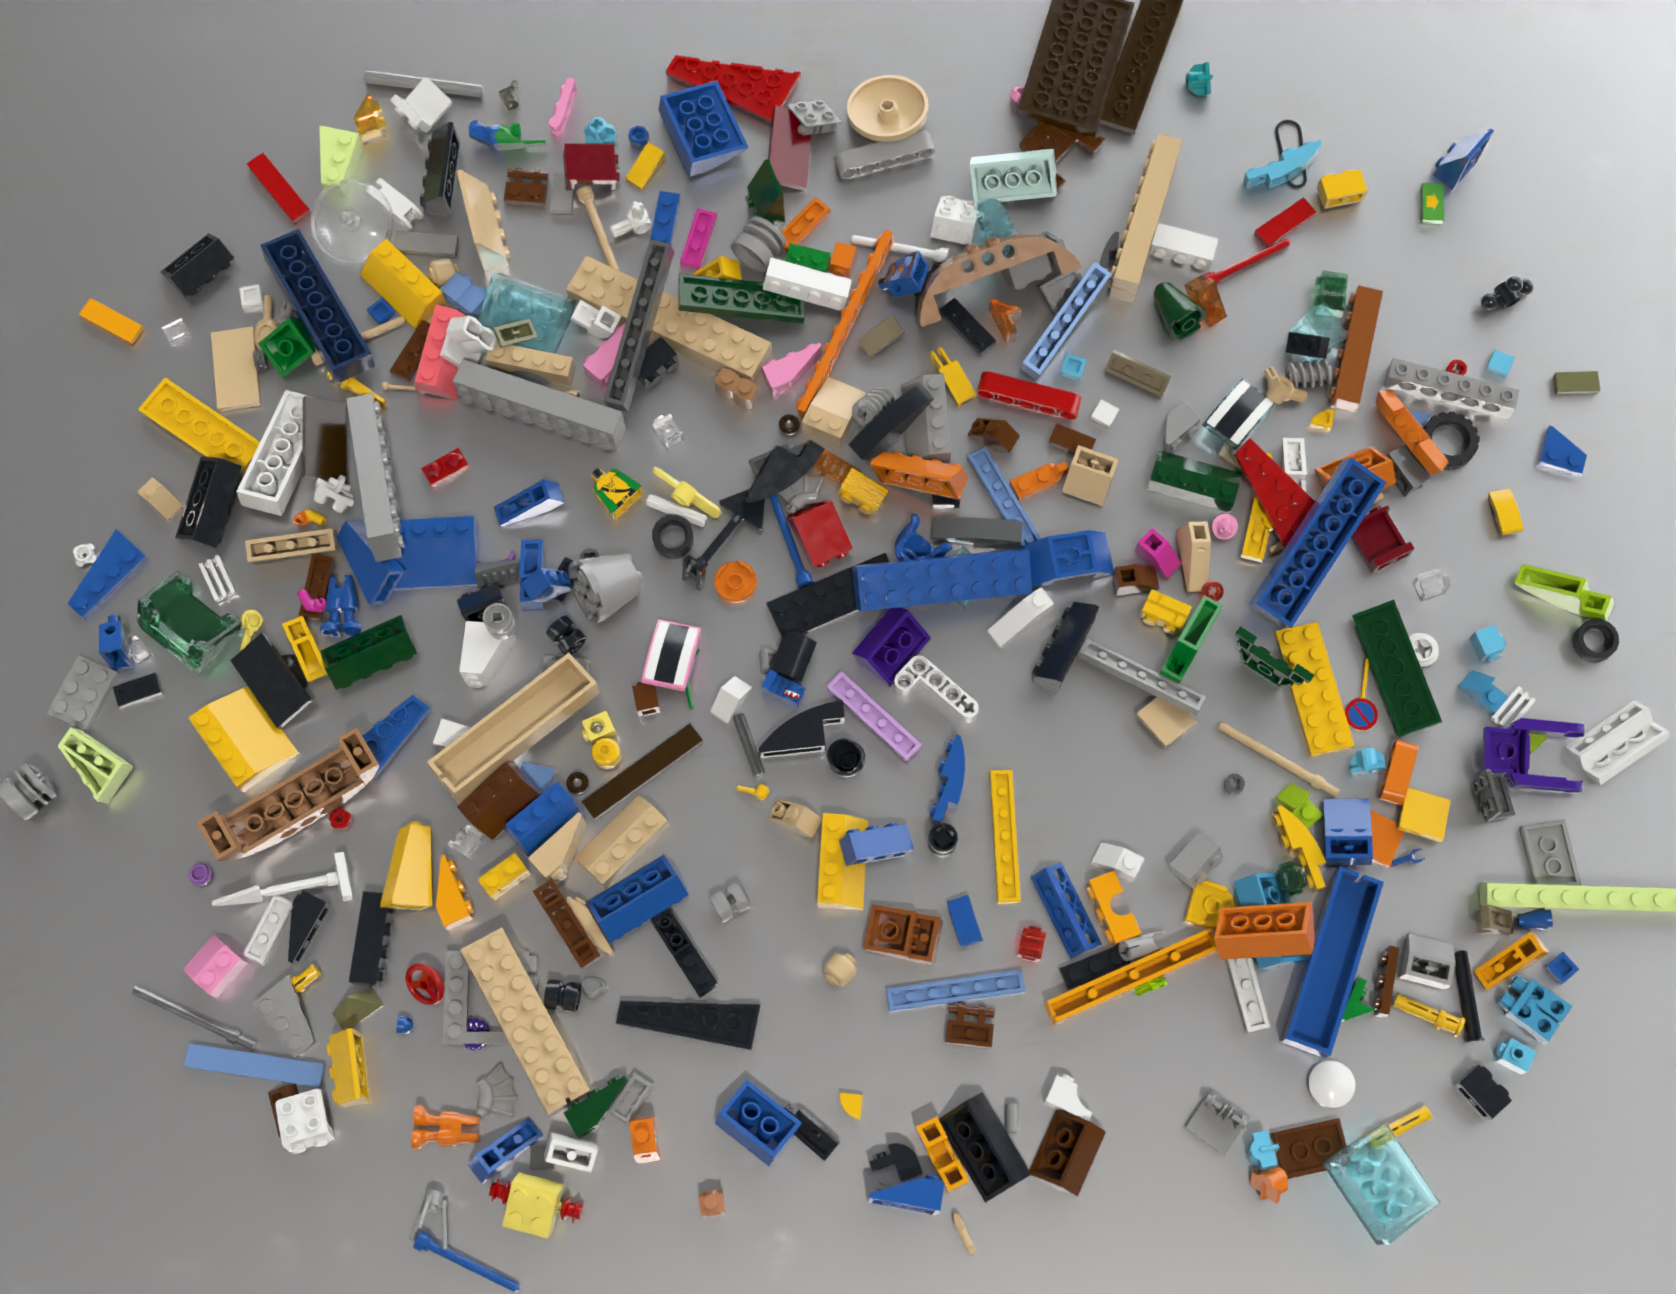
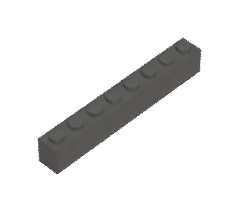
M650 239L603 400L610 408L629 412L674 256L671 244Z

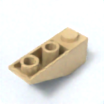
M1207 521L1187 522L1176 530L1187 592L1208 591L1211 552Z

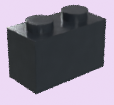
M662 337L658 338L646 349L638 380L646 388L657 384L665 373L673 371L679 363L677 353Z
M1476 1065L1453 1086L1485 1121L1492 1120L1512 1100L1509 1098L1507 1089L1500 1084L1498 1085L1492 1079L1493 1075L1486 1067Z

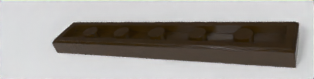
M688 724L581 802L594 820H597L702 744L703 739L693 726Z

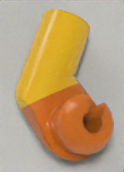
M312 509L298 512L293 517L294 524L298 526H304L312 522L324 526L327 521L326 516Z

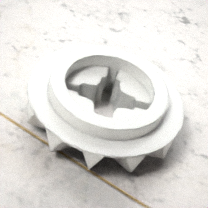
M1416 633L1409 637L1414 651L1417 650L1418 645L1421 649H1428L1423 653V656L1420 653H1416L1421 667H1428L1437 660L1439 646L1432 636L1425 633Z

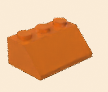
M1373 446L1314 468L1323 489L1341 461L1347 458L1355 459L1387 483L1382 490L1396 483L1393 461Z

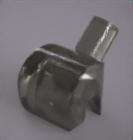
M515 80L511 82L510 86L498 91L508 111L517 108L520 103L516 92L519 83Z

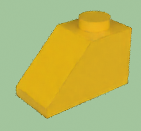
M719 256L693 273V275L742 280L739 261Z

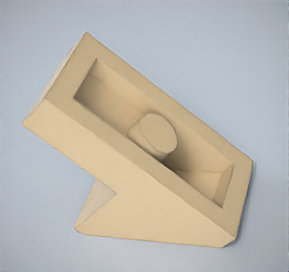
M153 477L137 491L168 522L184 508Z

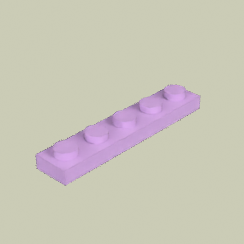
M842 671L826 686L830 693L839 701L843 700V704L906 762L922 747L918 740Z

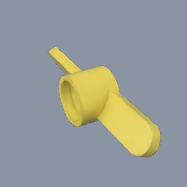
M653 468L652 472L675 488L671 497L681 506L688 508L692 503L712 518L719 517L721 514L720 508L699 494L690 484L685 481L678 482L660 468Z

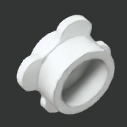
M93 544L79 545L74 548L73 554L77 559L75 561L77 566L83 567L84 564H93L97 557L94 555L95 547Z

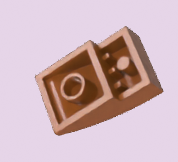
M872 904L863 949L890 957L934 965L943 921L940 917L918 914L916 911Z

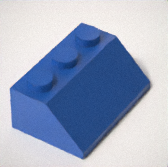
M556 782L505 825L504 830L526 856L530 857L580 810L572 797Z
M746 1080L720 1111L714 1124L770 1167L802 1122L750 1081Z

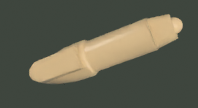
M954 1212L952 1213L954 1228L958 1232L969 1255H974L976 1251L967 1232L966 1225L959 1214Z

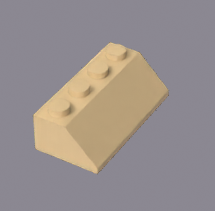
M637 795L574 859L607 889L670 826L669 822L649 802Z

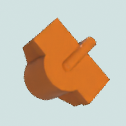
M1274 1167L1265 1171L1260 1169L1254 1170L1251 1174L1250 1185L1261 1192L1260 1200L1269 1198L1274 1203H1278L1280 1194L1288 1191V1177L1286 1172L1280 1167Z

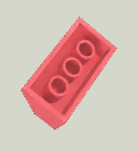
M436 304L414 381L415 390L457 400L458 392L453 380L458 367L441 357L440 353L450 319L466 316L460 311Z

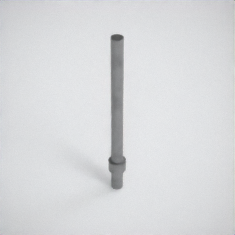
M135 986L132 991L133 995L220 1035L233 1045L239 1044L251 1051L257 1045V1042L242 1036V1033L235 1029L229 1030L138 986Z

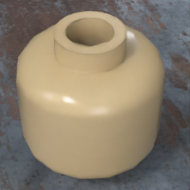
M450 258L431 261L429 268H427L428 279L437 287H442L455 272L459 273L457 263H453Z
M840 953L833 954L823 967L825 973L823 977L836 988L838 986H846L857 973V968L854 964L856 960L848 953L844 955Z

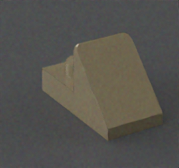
M1491 905L1480 906L1481 911H1476L1477 933L1513 934L1512 911Z

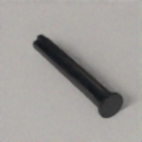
M1465 950L1456 951L1455 964L1468 1036L1466 1043L1484 1042L1485 1038H1482L1468 952Z

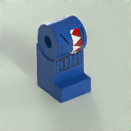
M771 669L761 685L762 693L795 707L799 706L806 692V689L778 675L777 672Z

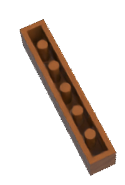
M1358 285L1355 293L1351 292L1348 304L1351 305V310L1347 311L1344 323H1347V329H1343L1340 342H1344L1343 348H1339L1336 358L1337 361H1340L1339 367H1335L1332 379L1336 380L1335 386H1331L1328 398L1332 399L1330 407L1356 412L1360 404L1383 294L1381 290Z

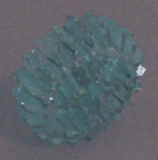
M994 198L978 205L976 217L985 239L994 236L1001 238L1017 233L1008 211L1005 210L1004 205ZM1006 245L1003 248V254H1007L1010 251V245Z

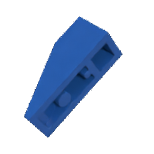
M543 479L494 506L499 526L503 527L549 512L563 504L564 499L558 483Z
M527 1118L475 1154L468 1167L483 1184L526 1151L530 1145H533L542 1138L543 1135L531 1119Z

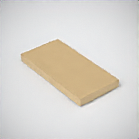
M253 326L211 332L217 410L222 412L261 406L259 375L253 360V351H256Z

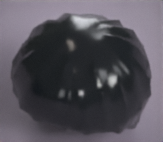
M847 738L836 740L827 750V760L830 769L839 777L847 778L857 775L863 769L866 762V755L862 746Z

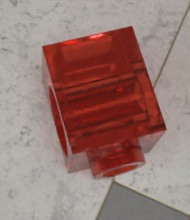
M1036 926L1024 927L1016 958L1039 963L1046 932H1041L1042 928Z

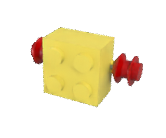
M521 1172L517 1174L512 1184L508 1181L506 1185L501 1184V1179L498 1178L497 1182H492L489 1190L492 1202L497 1198L501 1199L502 1205L507 1202L503 1227L548 1238L555 1228L558 1213H560L562 1221L566 1217L572 1218V1223H575L576 1219L580 1220L584 1206L580 1205V1200L576 1204L571 1203L570 1197L564 1200L563 1203L560 1202L564 1184Z

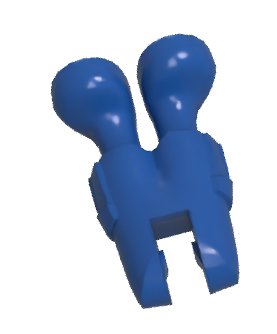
M344 575V587H339L337 576H330L328 594L325 598V611L330 614L329 622L321 624L320 633L325 636L340 637V613L344 612L342 633L346 636L357 635L361 632V624L355 621L353 614L358 610L352 575Z

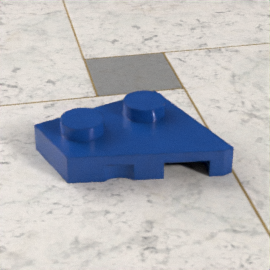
M1549 425L1538 465L1580 477L1583 474L1587 455L1557 429Z

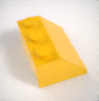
M350 1028L329 1036L330 1043H327V1052L329 1057L332 1056L333 1066H330V1076L335 1081V1089L332 1090L334 1103H337V1106L342 1108L370 1103L362 1034Z

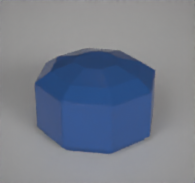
M635 126L630 129L629 141L633 146L642 147L648 143L649 133L645 127Z

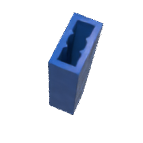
M346 520L336 537L369 605L386 604L405 570L395 559L376 562L367 539L365 523L362 520Z

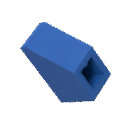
M540 567L521 583L531 601L546 602L573 589L570 577L566 572Z

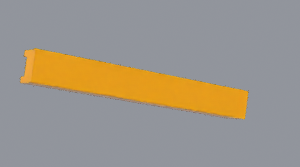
M1212 929L1204 930L1048 1000L1044 1006L1053 1025L1217 953L1218 950Z

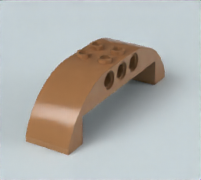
M1015 234L1001 238L996 236L984 240L985 244L980 246L972 244L965 247L964 252L952 256L931 274L919 297L917 320L921 327L942 320L934 295L1049 252L1056 271L1061 275L1082 268L1081 263L1067 249L1045 237L1033 234ZM1006 245H1010V251L1007 254H1003V248ZM988 252H989V253H990V258H989V260L983 262V261H982L983 255H984L985 253H988ZM970 260V266L967 269H962L964 261Z
M356 727L337 738L341 745L338 749L225 816L221 815L218 811H214L197 821L196 824L217 861L235 860L269 848L332 812L361 791L375 776L380 765L358 728Z

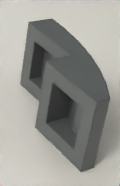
M1114 232L1104 247L1099 265L1106 270L1108 268V260L1116 259L1119 232Z

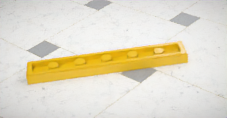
M990 770L998 904L1021 903L1012 770Z

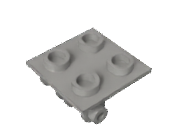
M823 100L805 103L797 102L796 104L787 105L801 122V125L798 126V132L802 135L833 132L837 129V124L842 123Z
M1211 1089L1185 1128L1225 1156L1241 1130L1248 1124L1250 1116Z

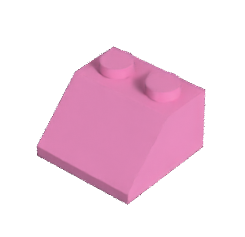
M213 934L183 968V971L206 993L217 999L248 963Z

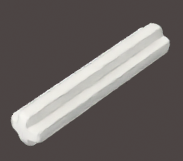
M652 494L646 500L648 507L669 515H678L700 527H704L706 524L707 516Z

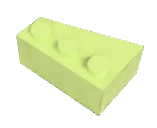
M319 125L321 184L326 195L346 199L364 147L359 133Z
M70 727L58 745L68 762L76 769L82 778L81 780L89 787L93 797L98 802L109 803L133 768L127 761L82 730Z

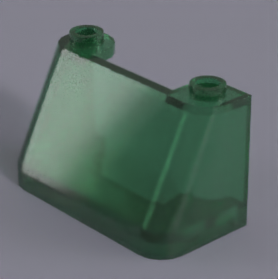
M177 571L138 599L137 622L146 634L191 670L200 673L210 665L240 631L241 621L236 615L230 613L224 614L221 618L192 595L193 585L191 580Z

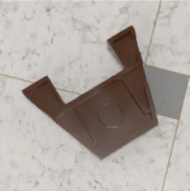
M1041 121L1020 142L1019 148L1022 152L1054 149L1056 164L1076 143L1094 155L1105 144L1106 139L1101 136L1093 137ZM1056 173V188L1058 192L1065 185L1066 180Z

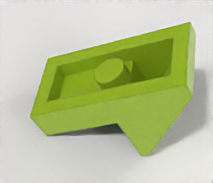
M1293 783L1289 784L1275 797L1307 829L1323 816L1308 799L1311 794Z

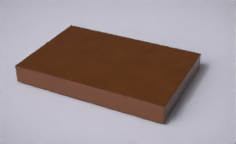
M1339 1118L1270 1133L1273 1145H1279V1149L1275 1153L1278 1165L1286 1172L1288 1179L1352 1165Z

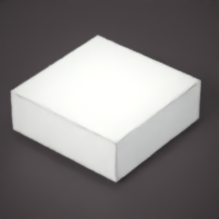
M260 284L239 288L241 305L244 310L264 305Z
M1101 399L1090 419L1109 429L1120 409Z

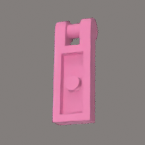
M567 78L565 85L561 86V98L559 102H556L554 108L555 116L549 119L551 133L556 138L561 137L564 133L577 93L576 82L572 78Z

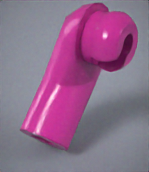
M306 589L297 592L296 595L306 611L320 613L326 609V600L324 598L311 599Z

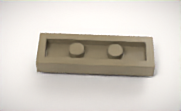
M1116 350L1112 352L1104 370L1160 397L1164 395L1172 377Z

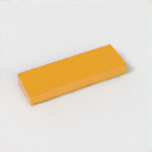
M92 298L89 299L79 313L81 318L131 345L135 343L144 330L142 325Z

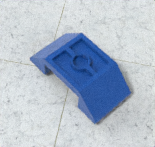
M1086 530L1054 535L1021 546L1022 549L1029 550L1032 588L1051 585L1056 580L1092 575L1093 578L1110 576L1114 571L1106 532Z

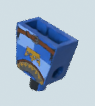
M917 251L892 263L888 268L886 277L879 279V287L882 291L889 290L892 296L896 298L921 292L930 266L921 253Z
M117 614L108 616V623H103L99 626V653L114 671L135 667L131 633L122 622L121 616Z

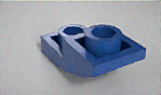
M969 895L947 901L961 948L982 942L983 938Z

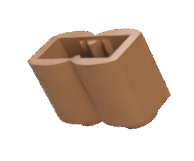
M722 368L714 379L716 392L725 399L734 400L738 406L744 409L752 410L759 399L758 386L749 379L740 378L736 372L730 369Z

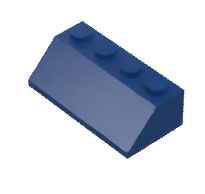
M662 855L586 901L611 943L616 939H620L632 929L641 926L650 918L661 914L673 904L681 902L689 894L666 857Z

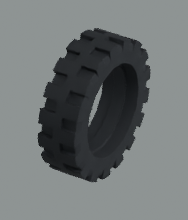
M1450 411L1446 414L1441 412L1438 416L1434 415L1423 427L1431 439L1434 430L1443 426L1457 429L1465 438L1466 449L1463 453L1453 456L1444 454L1449 462L1443 470H1449L1450 468L1456 470L1460 466H1465L1478 450V443L1480 441V437L1477 436L1478 430L1472 425L1473 422L1470 419L1464 418L1463 414L1457 415L1455 412Z

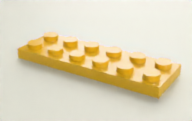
M167 378L161 381L138 409L140 413L204 457H218L241 465L242 475L248 469L260 444V441Z
M1318 622L1275 631L1274 636L1281 659L1288 663L1289 668L1294 670L1296 665L1299 664L1314 674L1310 683L1304 681L1301 685L1294 683L1290 686L1309 756L1315 757L1353 748L1355 745Z

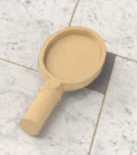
M270 295L264 296L263 319L257 323L254 330L255 344L260 351L262 349L258 343L277 328L272 318V296Z

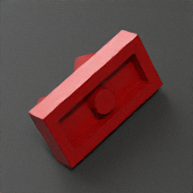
M457 448L430 462L421 469L431 487L434 488L470 467L460 449Z

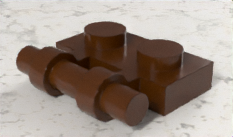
M523 168L508 169L507 177L515 178V181H506L504 203L545 207L548 187L540 183L541 180H549V172H541L539 169H534V171H525ZM533 179V183H522V180Z
M958 1003V1005L949 1004L948 1013L957 1014V1020H947L945 1043L992 1048L994 1024L985 1023V1017L994 1018L995 1009L986 1008L985 1005L972 1007L965 1006V1003ZM964 1015L978 1016V1021H964Z

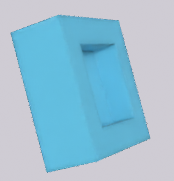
M1495 349L1486 371L1506 378L1515 357Z
M1067 353L1060 375L1080 381L1087 359Z

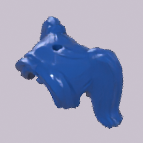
M915 513L911 515L910 522L900 532L895 541V555L900 561L943 557L953 549L952 545L946 542L933 548L926 539L916 534L920 518Z

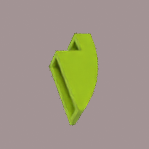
M1522 564L1515 580V585L1559 608L1590 619L1608 621L1614 606L1612 596L1590 591L1586 578Z

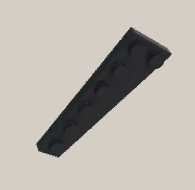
M620 1001L616 1025L752 1051L761 1005Z

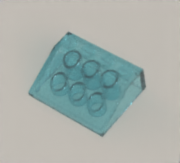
M492 273L479 322L482 327H487L493 331L494 327L530 318L538 338L515 344L514 346L556 354L570 324V318L574 312L577 300L502 273Z
M1386 1122L1339 1150L1322 1164L1376 1245L1391 1244L1441 1203Z

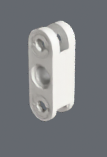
M381 178L375 182L376 187L379 189L378 192L372 188L365 192L367 198L407 231L413 229L410 222L414 218L421 220L424 217L422 211L415 204Z

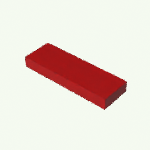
M1303 197L1257 228L1254 233L1267 248L1313 218L1317 212Z

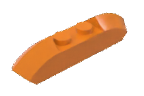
M1379 390L1375 404L1390 425L1431 475L1442 472L1449 462L1442 451L1393 390Z

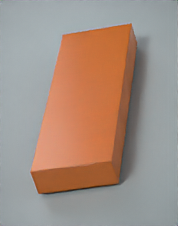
M814 197L781 231L786 239V245L783 249L788 252L790 243L799 245L829 215L831 209Z

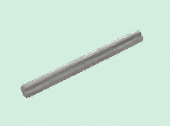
M365 71L364 81L366 83L415 89L423 79L421 77ZM430 79L443 93L482 97L483 87L481 85Z

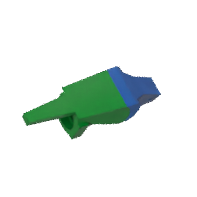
M473 120L469 125L470 138L489 146L494 151L525 149V147L546 145V140H521V127L516 122H513L508 127L503 125L485 127L479 124L478 120Z

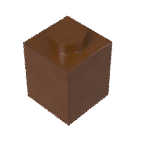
M638 682L636 686H632L639 717L661 713L655 685Z

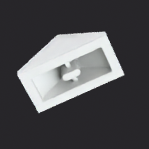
M734 676L721 687L710 713L729 724L753 687Z

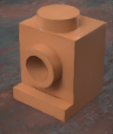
M722 1189L699 1193L701 1217L726 1213Z

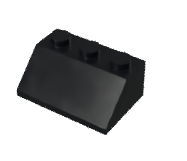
M208 233L160 272L180 294L185 297L188 295L193 296L199 291L198 287L204 282L209 283L212 281L219 270L227 269L232 264L231 261L234 257L219 238Z

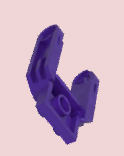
M1520 718L1512 722L1507 728L1484 727L1482 771L1490 769L1491 773L1503 774L1507 783L1515 788L1569 793L1583 792V780L1571 781L1563 777L1528 774L1530 764L1529 734L1579 738L1584 737L1585 725Z

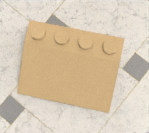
M456 170L474 244L484 272L509 267L507 259L511 257L508 246L504 247L503 241L506 240L504 229H499L498 223L502 222L499 210L495 211L494 205L497 204L495 193H490L488 185L462 170Z

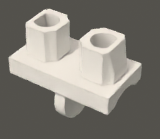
M340 475L338 479L330 477L328 482L320 478L315 482L314 501L324 504L327 498L331 497L335 499L332 508L339 513H343L348 506L352 507L354 495L348 492L351 486L345 484L346 477Z

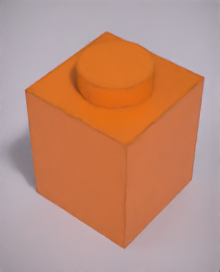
M836 242L829 263L830 273L839 277L850 278L857 257V247Z

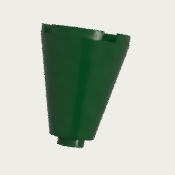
M1162 282L1156 286L1154 297L1169 335L1176 340V337L1185 339L1201 328L1200 322L1207 319V313L1204 308L1170 282Z

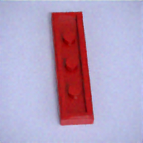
M264 153L246 163L248 168L294 224L311 213L310 209Z

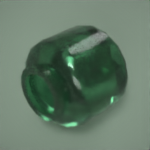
M1296 860L1280 864L1279 869L1275 872L1280 891L1289 892L1290 896L1303 893L1302 888L1308 885L1305 868L1302 864L1297 863Z

